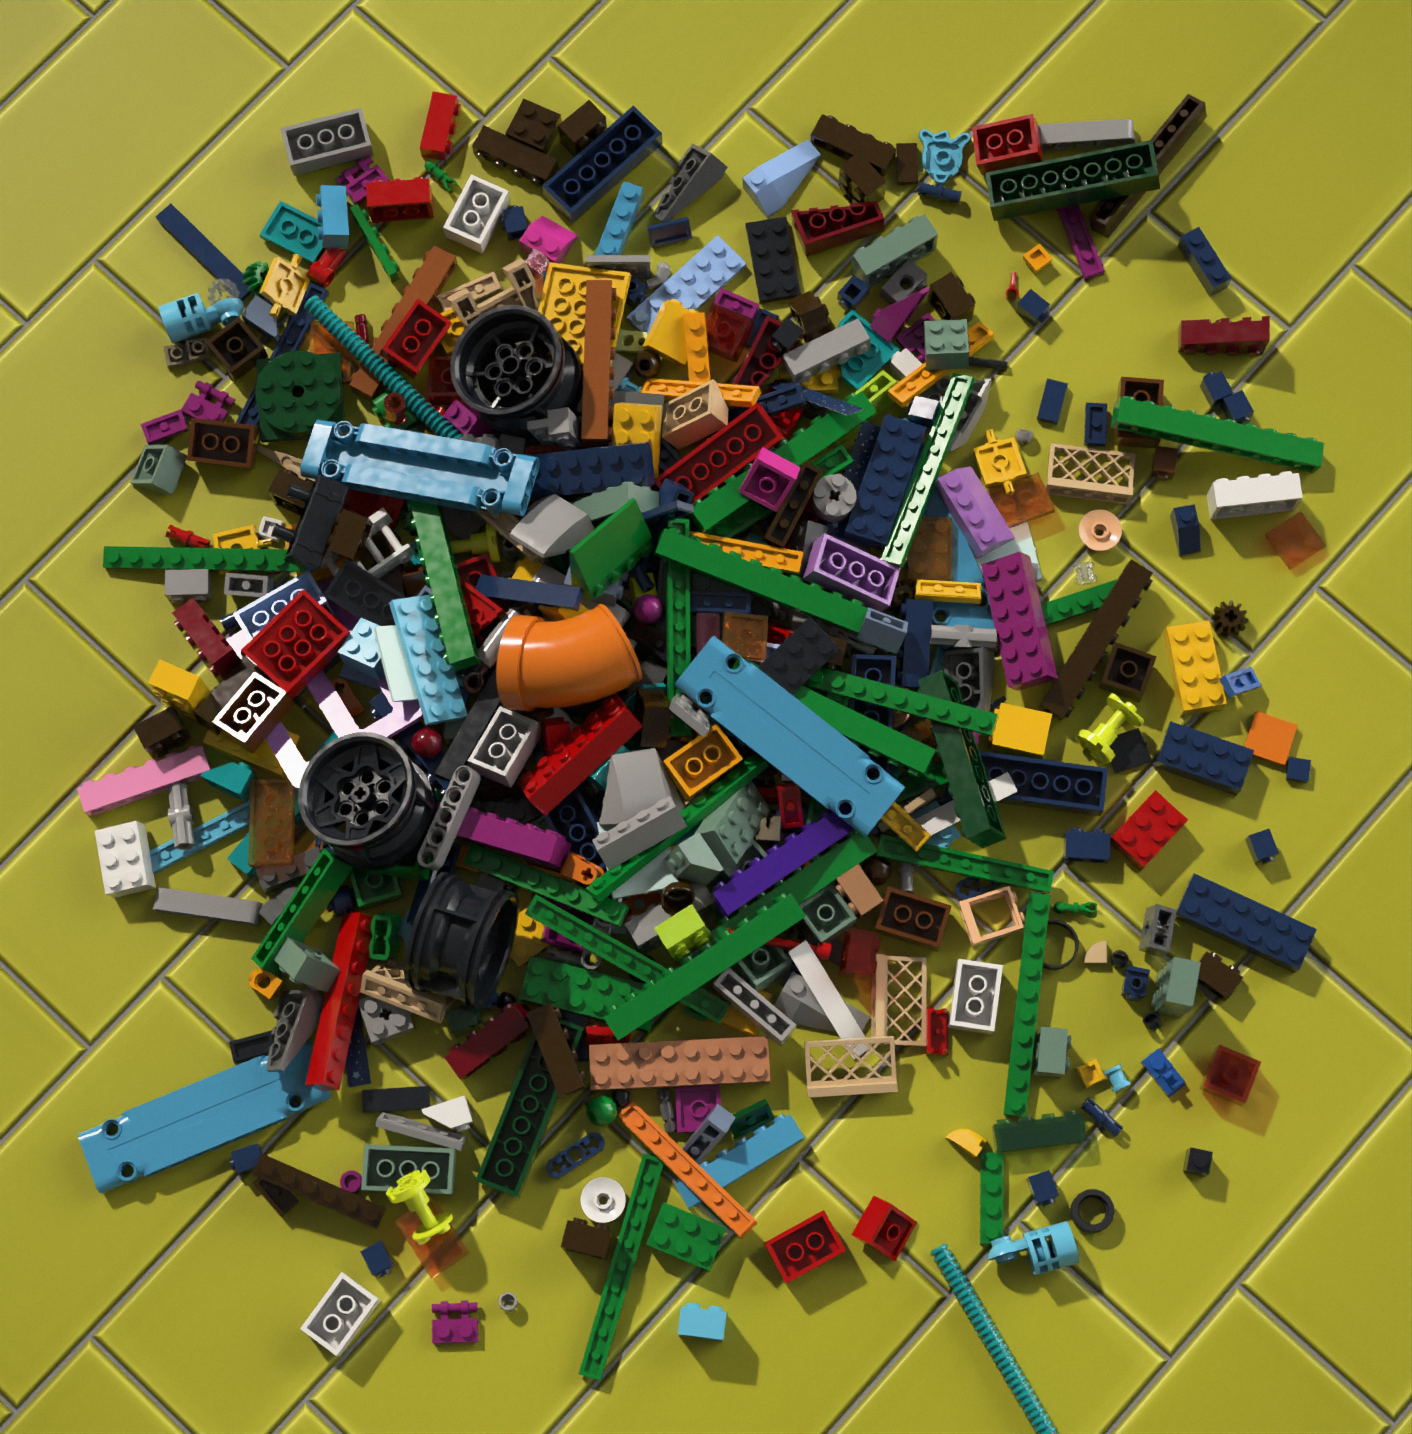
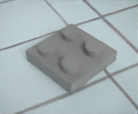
M677 693L671 700L669 709L704 737L710 728V716L703 709H696L689 697L684 694L681 696Z

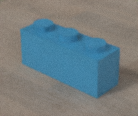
M321 185L320 194H316V206L320 207V210H317V223H321V227H318V239H322L323 248H348L349 226L346 186Z

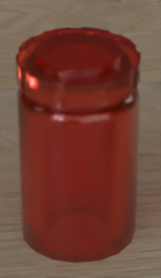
M399 393L388 394L384 399L385 417L388 423L397 426L404 423L407 417L405 399Z

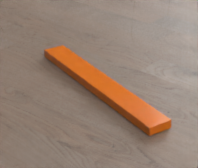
M631 1101L617 1114L616 1117L740 1239L757 1224V1221L634 1101Z

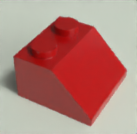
M873 1195L851 1235L889 1259L896 1261L917 1221L891 1203Z

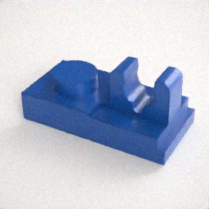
M1252 667L1224 675L1219 679L1229 698L1262 686Z
M1159 1048L1140 1062L1168 1098L1186 1085L1184 1079Z

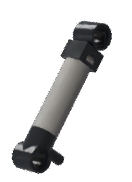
M509 602L507 604L508 612L477 650L480 664L455 672L460 689L475 693L482 686L486 685L488 678L485 675L497 661L501 638L508 622L515 615L537 616L539 614V611L536 609L539 607L538 605Z

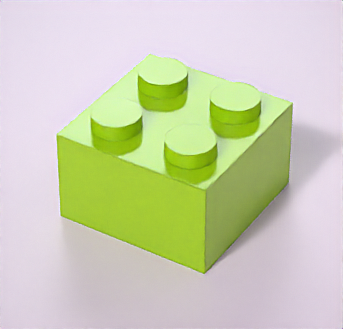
M692 904L654 927L675 962L681 961L713 939Z

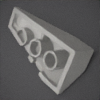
M792 972L774 1006L796 1025L836 1032L805 979ZM844 1002L863 1031L870 1017Z

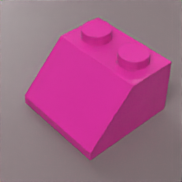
M541 216L529 225L519 243L521 251L548 266L549 262L561 264L577 240L578 235L545 216Z
M762 447L738 492L777 512L796 481L800 467Z

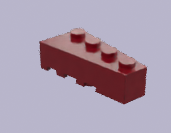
M877 201L854 203L846 207L835 205L827 209L809 208L808 211L791 210L792 224L806 257L884 231V216Z
M769 316L766 317L733 385L759 386L761 389L784 363V354L776 352L769 343L772 335L782 325L781 322ZM804 333L790 351L796 349L797 346L802 342L805 335Z
M1262 316V320L1251 321V317H1242V320L1232 322L1229 318H1221L1216 320L1215 323H1211L1209 319L1182 320L1178 327V352H1184L1187 355L1205 353L1212 356L1222 353L1227 356L1247 354L1249 357H1258L1263 355L1270 341V316Z
M191 598L172 612L177 619L174 621V624L180 632L184 630L187 632L188 635L185 638L192 647L197 645L200 649L197 651V654L203 662L207 660L210 662L211 665L208 668L215 677L220 675L224 679L226 674L236 667L240 658L213 622L209 620L195 599Z
M508 1004L501 1009L502 1014L496 1019L491 1017L483 1023L484 1028L480 1031L474 1030L466 1036L467 1041L461 1045L458 1043L448 1050L450 1054L444 1058L459 1079H466L491 1061L489 1057L493 1056L494 1058L507 1050L508 1043L513 1044L526 1037L524 1032L532 1028L526 1014L531 1011L527 1004Z

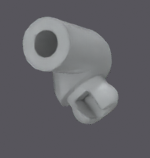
M660 262L657 265L656 276L645 281L649 290L663 285L668 280L671 271L667 263Z

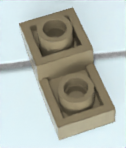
M206 337L185 340L184 344L164 346L163 350L167 368L186 366L209 359L210 352L205 343L207 341Z

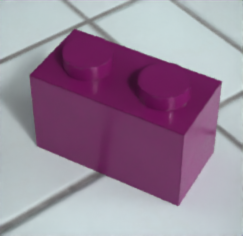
M456 398L443 415L463 434H472L476 436L475 438L483 437V434H490L493 430L477 412Z

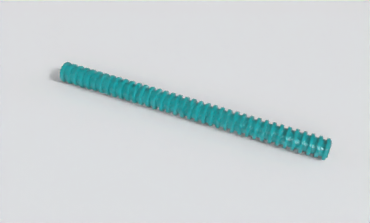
M317 295L312 296L305 303L304 310L309 311V314L315 320H318L319 324H323V328L327 329L328 333H332L334 338L337 337L336 340L341 342L343 347L346 346V350L351 351V355H355V358L360 360L361 364H365V368L369 369L370 373H374L376 378L379 377L378 380L383 382L385 387L388 386V390L393 391L394 396L398 395L397 398L402 400L403 404H407V408L412 409L411 411L416 413V417H421V421L426 422L425 425L430 427L431 431H435L436 436L452 439L463 437V434H459L458 429H454V425H450L448 420L445 421L444 416H440L441 413L439 411L436 412L435 407H431V403H426L427 400L421 398L422 395L420 393L417 394L416 389H412L411 384L408 385V382L403 380L401 375L398 376V372L393 371V367H389L388 362H384L383 358H379L380 355L375 353L374 349H370L369 344L361 340L359 335L356 336V332L351 331V327H347L346 322H342L341 318H337L338 315L333 313L332 309H328V305L319 300Z
M944 1243L932 1250L930 1255L934 1256V1262L939 1264L937 1266L938 1269H942L941 1274L946 1276L945 1281H949L950 1284L948 1286L953 1288L952 1293H956V1299H959L961 1302L959 1303L960 1306L963 1305L965 1308L963 1311L967 1312V1318L972 1320L970 1322L971 1325H975L974 1330L979 1332V1338L982 1337L983 1340L981 1342L986 1344L985 1349H989V1355L994 1358L993 1362L998 1364L996 1366L997 1369H1000L1002 1371L1000 1374L1005 1376L1004 1381H1008V1388H1012L1013 1391L1011 1393L1016 1395L1015 1399L1016 1401L1019 1400V1406L1024 1409L1023 1413L1028 1415L1026 1417L1027 1420H1031L1030 1425L1035 1427L1034 1432H1038V1434H1059V1432L1056 1433L1055 1431L1056 1427L1051 1425L1052 1420L1047 1418L1049 1416L1048 1413H1044L1045 1408H1041V1401H1037L1036 1398L1038 1396L1033 1394V1388L1029 1387L1030 1383L1025 1381L1026 1376L1021 1374L1022 1369H1018L1017 1366L1019 1364L1014 1362L1015 1357H1011V1351L1006 1348L1007 1344L1002 1342L1004 1340L1003 1337H999L1000 1332L995 1330L996 1325H992L991 1322L993 1320L988 1318L989 1313H985V1307L980 1304L981 1300L976 1298L978 1296L977 1293H973L974 1288L969 1286L970 1281H966L965 1278L967 1276L962 1274L963 1269H959V1263L955 1262V1256L952 1257V1251L947 1249L948 1244Z

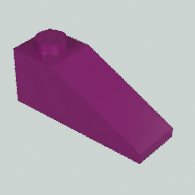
M926 287L882 310L878 309L872 316L874 321L869 327L887 342L894 340L930 289Z

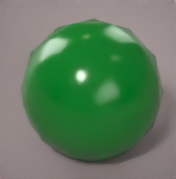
M603 1095L594 1097L588 1103L586 1109L591 1123L601 1127L610 1125L616 1119L618 1112L616 1103L611 1098Z

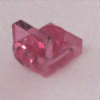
M536 248L531 251L525 261L535 282L542 276L549 262H551L548 257Z

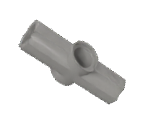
M931 625L930 644L953 645L955 648H995L996 629L973 628L970 625Z
M177 782L168 787L170 802L168 818L173 828L175 848L177 850H188L195 846L192 826L195 819L189 801L188 785Z

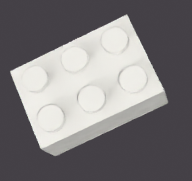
M471 174L443 227L445 237L483 254L500 222V218L503 216L502 210L507 209L510 203L509 191Z
M133 821L95 831L105 895L117 898L156 888L144 824Z
M958 959L948 1028L990 1035L994 1033L1003 965Z
M341 1272L300 1329L334 1355L340 1357L381 1300L347 1274Z

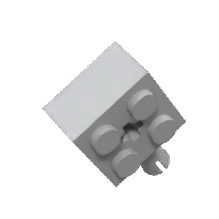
M371 996L359 1000L358 1004L371 1043L374 1046L416 1031L412 1012ZM386 1011L392 1013L389 1015V1020H385L382 1017Z

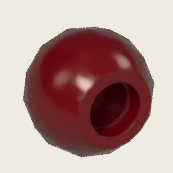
M423 728L414 734L411 745L421 758H432L441 751L442 738L437 731L431 728Z

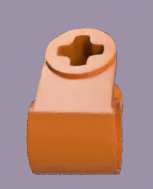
M338 678L331 682L336 692L338 691L337 687L341 686L343 688V693L337 692L352 718L365 712L345 680Z
M568 852L560 870V873L586 885H591L596 878L601 877L605 873L601 867L572 852Z

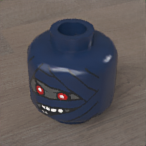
M347 885L340 886L326 907L328 913L333 912L336 917H340L343 914L353 912L358 904L354 889H349Z

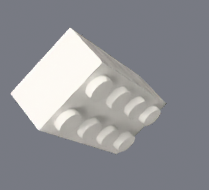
M1290 471L1282 472L1276 476L1261 474L1258 478L1241 476L1236 480L1230 481L1227 478H1221L1213 482L1207 493L1210 520L1295 511L1303 498L1299 473L1292 474Z

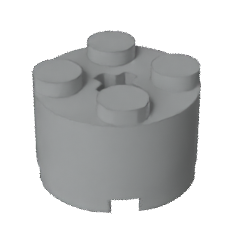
M841 474L823 477L818 481L811 497V507L814 514L823 521L832 523L843 521L850 515L855 505L856 490L853 484ZM830 496L836 497L837 501L835 499L830 500Z

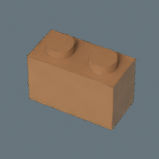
M859 864L836 879L837 885L835 889L841 897L845 896L850 902L848 907L854 915L858 914L860 918L877 908L884 901Z

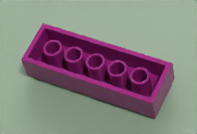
M1017 552L981 564L1008 688L1020 691L1058 679L1030 556Z
M472 807L468 808L455 837L560 869L572 846L571 843L565 841V836L559 835L555 831L548 829L544 831L537 826L527 823L524 825L510 818L503 819L489 812L485 814ZM452 814L447 816L446 823L450 822Z

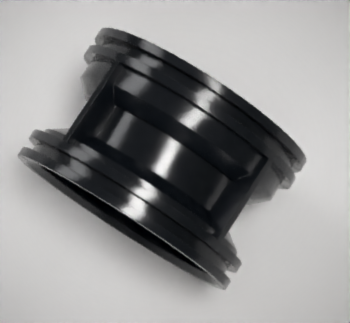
M506 305L491 309L473 320L465 328L455 344L450 365L453 385L461 399L477 412L498 434L526 438V440L536 439L528 431V421L547 419L548 410L569 407L574 412L581 399L584 370L578 354L560 335L552 323L544 315L532 308L521 305ZM550 354L552 355L553 362L547 361ZM497 394V398L491 403L487 395Z
M372 732L347 734L325 745L307 765L298 790L299 810L307 827L320 840L328 844L332 851L341 859L355 868L368 871L389 869L413 857L420 850L438 810L436 791L428 776L410 760L408 755L394 741L381 734ZM380 766H385L388 768L381 771ZM401 789H403L401 803H399L398 800L401 796ZM346 823V834L340 832L337 827ZM379 823H384L385 825L379 829Z
M441 872L429 886L412 926L404 964L406 986L410 989H417L420 992H427L429 990L459 999L465 1006L478 1010L483 1009L497 990L511 954L519 917L518 895L515 892H507V890L501 888L491 891L465 883L458 875Z

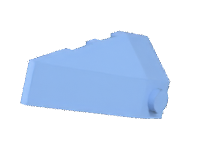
M806 140L758 166L744 176L743 189L763 214L769 218L787 204L788 199L798 189L799 184L811 171L821 157V154L809 140Z

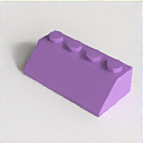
M971 466L955 469L937 479L934 486L935 490L978 559L1015 539Z

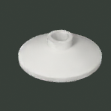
M607 1177L593 1179L584 1187L581 1194V1207L584 1213L591 1220L599 1223L611 1222L618 1218L623 1212L626 1203L625 1193L621 1185ZM603 1196L608 1198V1202L605 1205L599 1202V1199Z

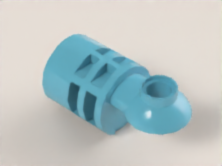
M198 292L158 307L170 341L173 344L211 331L212 325L221 322L226 327L240 317L244 309V303L237 298H226L218 301L211 307L205 308Z
M1067 1221L1023 1233V1238L1012 1241L1010 1236L991 1241L992 1248L987 1257V1261L996 1260V1263L1000 1264L1017 1258L1016 1253L1026 1251L1032 1272L1037 1275L1079 1263L1076 1243Z

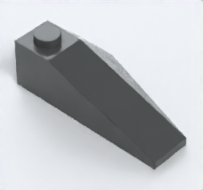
M692 144L677 166L680 170L676 177L671 178L669 182L671 188L669 192L662 196L653 217L661 222L669 221L713 187L724 176L728 167L712 153Z
M981 647L944 651V672L958 682L964 704L990 712L995 672L994 650Z
M310 988L282 991L274 1013L277 1024L276 1027L272 1028L271 1035L275 1038L274 1043L269 1048L266 1069L268 1072H280L286 1069L319 1025L325 997Z

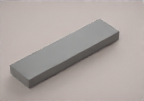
M382 1112L379 1115L375 1127L459 1151L463 1149L467 1140L466 1135Z

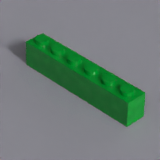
M325 848L322 850L251 959L261 969L281 977L283 972L279 969L280 965L274 958L286 938L289 937L298 942H304L353 866L341 859L336 853Z

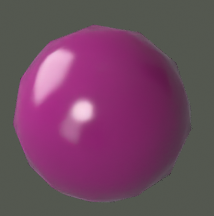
M645 594L636 600L633 611L635 618L640 623L648 625L656 623L663 616L664 608L662 601L657 596Z

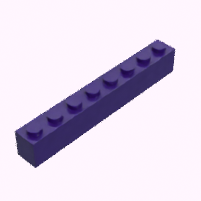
M842 803L839 806V811L843 815H848L851 813L852 807L848 803ZM830 809L819 815L820 821L815 824L813 821H810L801 827L802 833L796 835L794 832L785 838L786 844L780 848L776 844L766 851L768 856L762 860L758 856L748 863L749 869L744 872L742 869H739L730 875L731 881L726 884L721 881L712 888L714 892L709 897L724 918L847 835L854 828Z

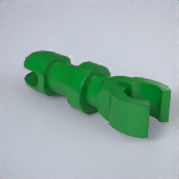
M427 161L425 163V169L430 174H433L438 182H442L450 193H453V190L449 189L448 182L455 183L459 187L456 180L451 177L449 178L444 170H440L434 162Z
M1056 902L1054 904L1053 910L1057 914L1073 913L1075 916L1082 914L1088 918L1097 917V904L1094 902L1078 905V902L1073 904Z

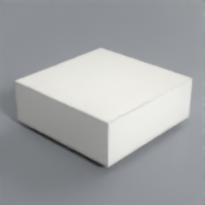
M263 516L257 534L258 538L268 539L271 537L273 542L279 543L280 539L272 537L271 533L276 523L284 527V521Z

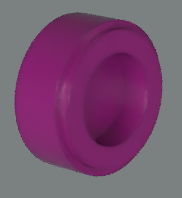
M350 1170L341 1176L340 1185L342 1189L353 1194L361 1190L362 1176L358 1172Z

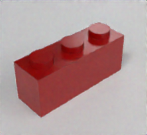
M432 92L420 144L422 157L446 161L447 154H451L453 145L451 137L456 134L457 129L455 119L456 116H460L461 104L458 102L457 95Z

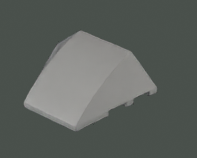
M942 377L919 396L938 400L941 404L951 377ZM991 379L974 381L949 446L951 452L967 442L983 414L988 400ZM929 427L926 428L928 432H930L932 429Z
M552 494L533 501L524 516H522L511 531L509 537L542 558L566 553V550L575 547L595 529L587 513L558 495Z
M655 748L611 755L599 824H619L622 821H627L636 816L638 812L654 806L659 800L670 796L679 811L685 809Z

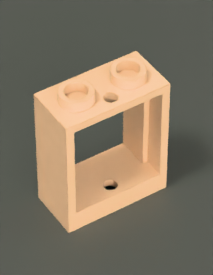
M1010 886L958 903V908L972 947L1023 930L1025 918L1022 911L1018 912L1016 906L1018 898L1016 892L1011 891ZM1004 897L1014 926L980 937L970 907Z

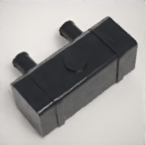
M320 475L313 481L309 491L290 484L286 497L303 502L304 508L294 531L277 523L272 530V537L274 536L289 543L284 561L310 572H315L320 567L322 559L327 552L328 539L333 533L337 515L345 504V498L349 490L348 486Z

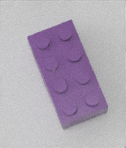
M824 533L813 543L803 580L818 584L829 592H838L849 601L851 599L864 603L863 607H869L882 612L891 604L900 568Z

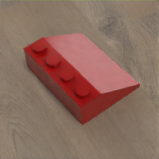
M303 589L241 651L274 685L287 692L292 700L339 654L338 651L350 635V632Z

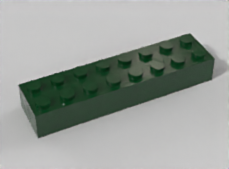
M1153 140L986 172L989 202L994 221L1161 189Z
M942 670L918 680L920 686L918 693L965 705L958 682ZM930 720L932 725L930 732L938 745L936 752L944 764L942 771L950 784L948 791L955 800L956 806H954L957 817L961 820L962 826L960 830L963 837L981 848L1007 839L974 733Z
M559 1020L561 1027L567 1028L571 1040L567 1041L569 1048H575L577 1053L585 1034V1029L568 1021ZM533 1034L475 1180L517 1198L521 1196L559 1099L535 1034Z

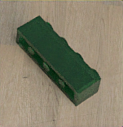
M1077 1111L1063 1112L1064 1116L1055 1117L1054 1113L1043 1114L1041 1119L1035 1120L1032 1119V1116L1020 1117L1018 1122H1010V1119L997 1120V1124L992 1126L995 1153L1085 1143L1087 1138L1083 1114H1077Z

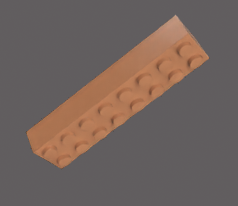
M768 1036L589 1045L592 1092L670 1089L675 1087L770 1084Z

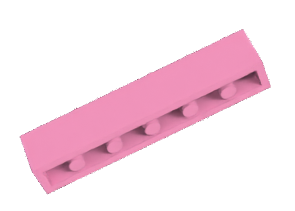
M199 745L190 746L185 752L179 754L178 752H173L166 755L164 759L149 760L145 762L144 766L138 768L136 766L124 769L123 773L117 775L116 773L105 775L102 780L84 782L81 787L77 788L84 812L88 816H92L166 791L173 783L187 784L202 779V773L212 769L205 748L203 746L199 747Z

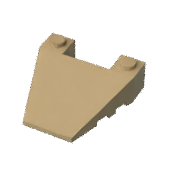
M520 258L502 268L511 285L510 288L476 305L470 291L466 288L447 297L455 316L467 327L478 316L501 306L521 305L538 311L539 305L536 297L535 280L524 260Z

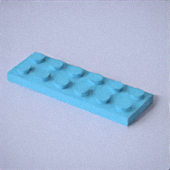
M430 595L392 600L389 605L395 625H397L425 725L465 719L468 715L454 669L451 665H447L444 658V653L447 651L440 641L439 633H442L435 621L434 614L437 613L435 607L432 606Z

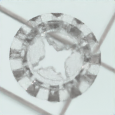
M222 278L215 280L208 289L207 296L210 305L213 306L220 301L222 297L221 290L223 292L229 291L227 298L239 299L240 292L236 287L237 284H234L230 279Z

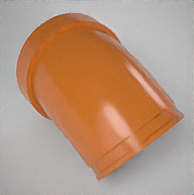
M599 604L592 610L560 621L546 622L542 617L515 615L508 622L499 646L496 669L497 690L503 706L511 710L531 712L536 708L569 707L593 702L629 687L632 683L642 680V670L624 630L604 604Z

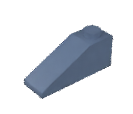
M717 1104L682 1149L699 1164L726 1134L736 1117Z

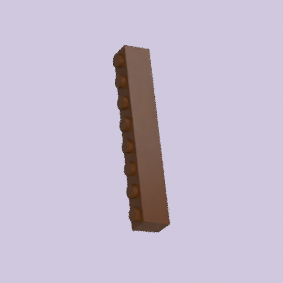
M433 246L431 251L428 250L426 252L423 264L415 270L410 286L407 285L404 288L401 301L394 305L390 319L385 320L383 323L381 334L372 341L370 348L374 349L375 353H380L417 298L432 308L437 300L436 296L440 295L458 265L456 256L436 246ZM380 355L379 358H383V359H384V362H388V363H389V367L392 366L393 369L396 368V366H395L394 364H392L391 362H389L388 360H386L384 357H382V356ZM360 363L361 367L358 372H354L350 378V387L353 393L372 402L379 396L384 385L383 382L378 380L379 377L376 378L374 373H370L369 369L365 368V364Z
M586 280L582 447L608 446V439L612 440L613 427H609V419H613V406H609L610 399H614V387L610 386V380H614V367H611V360H615V347H611V340H615L616 328L612 327V320H616V307H612V302L617 300V288H613L612 280Z

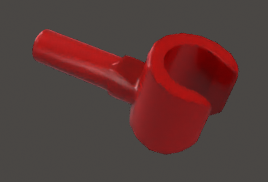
M1016 272L1011 273L1010 287L1005 294L1006 299H1008L1009 292L1016 294L1015 300L1018 297Z

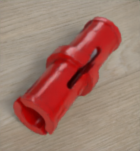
M173 525L168 527L171 532L166 531L167 538L181 542L185 547L206 548V546H210L209 539L197 536L193 531H185Z

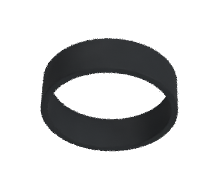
M1048 920V925L1055 924L1066 928L1073 936L1075 942L1073 957L1068 962L1057 966L1048 965L1043 962V968L1058 970L1068 966L1074 960L1078 953L1079 940L1076 932L1069 924L1060 920Z

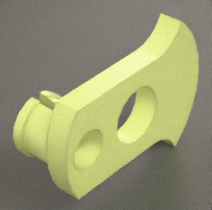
M620 327L615 353H640L647 350L642 346L648 333L622 330ZM626 338H634V342L632 345L624 346V340Z

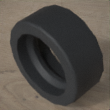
M1089 1189L1079 1193L1072 1201L1070 1208L1071 1219L1075 1226L1087 1233H1098L1106 1229L1113 1221L1115 1214L1114 1204L1110 1197L1097 1189ZM1087 1198L1099 1199L1105 1206V1217L1098 1224H1088L1079 1215L1080 1204Z

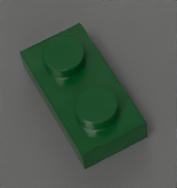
M763 1099L733 1114L736 1118L731 1124L730 1130L736 1139L774 1120L775 1118L767 1100Z

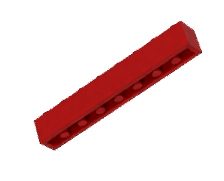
M361 912L343 914L332 961L340 969V972L328 992L325 993L305 1084L320 1091L340 1090L361 993L362 976L366 970L369 945L373 937L371 932L373 918Z

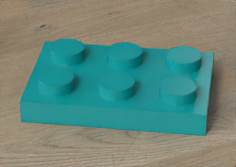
M282 201L278 203L260 233V238L293 255L298 254L303 260L311 264L318 261L325 249L322 246V239H318V227H321V223H317L316 218Z

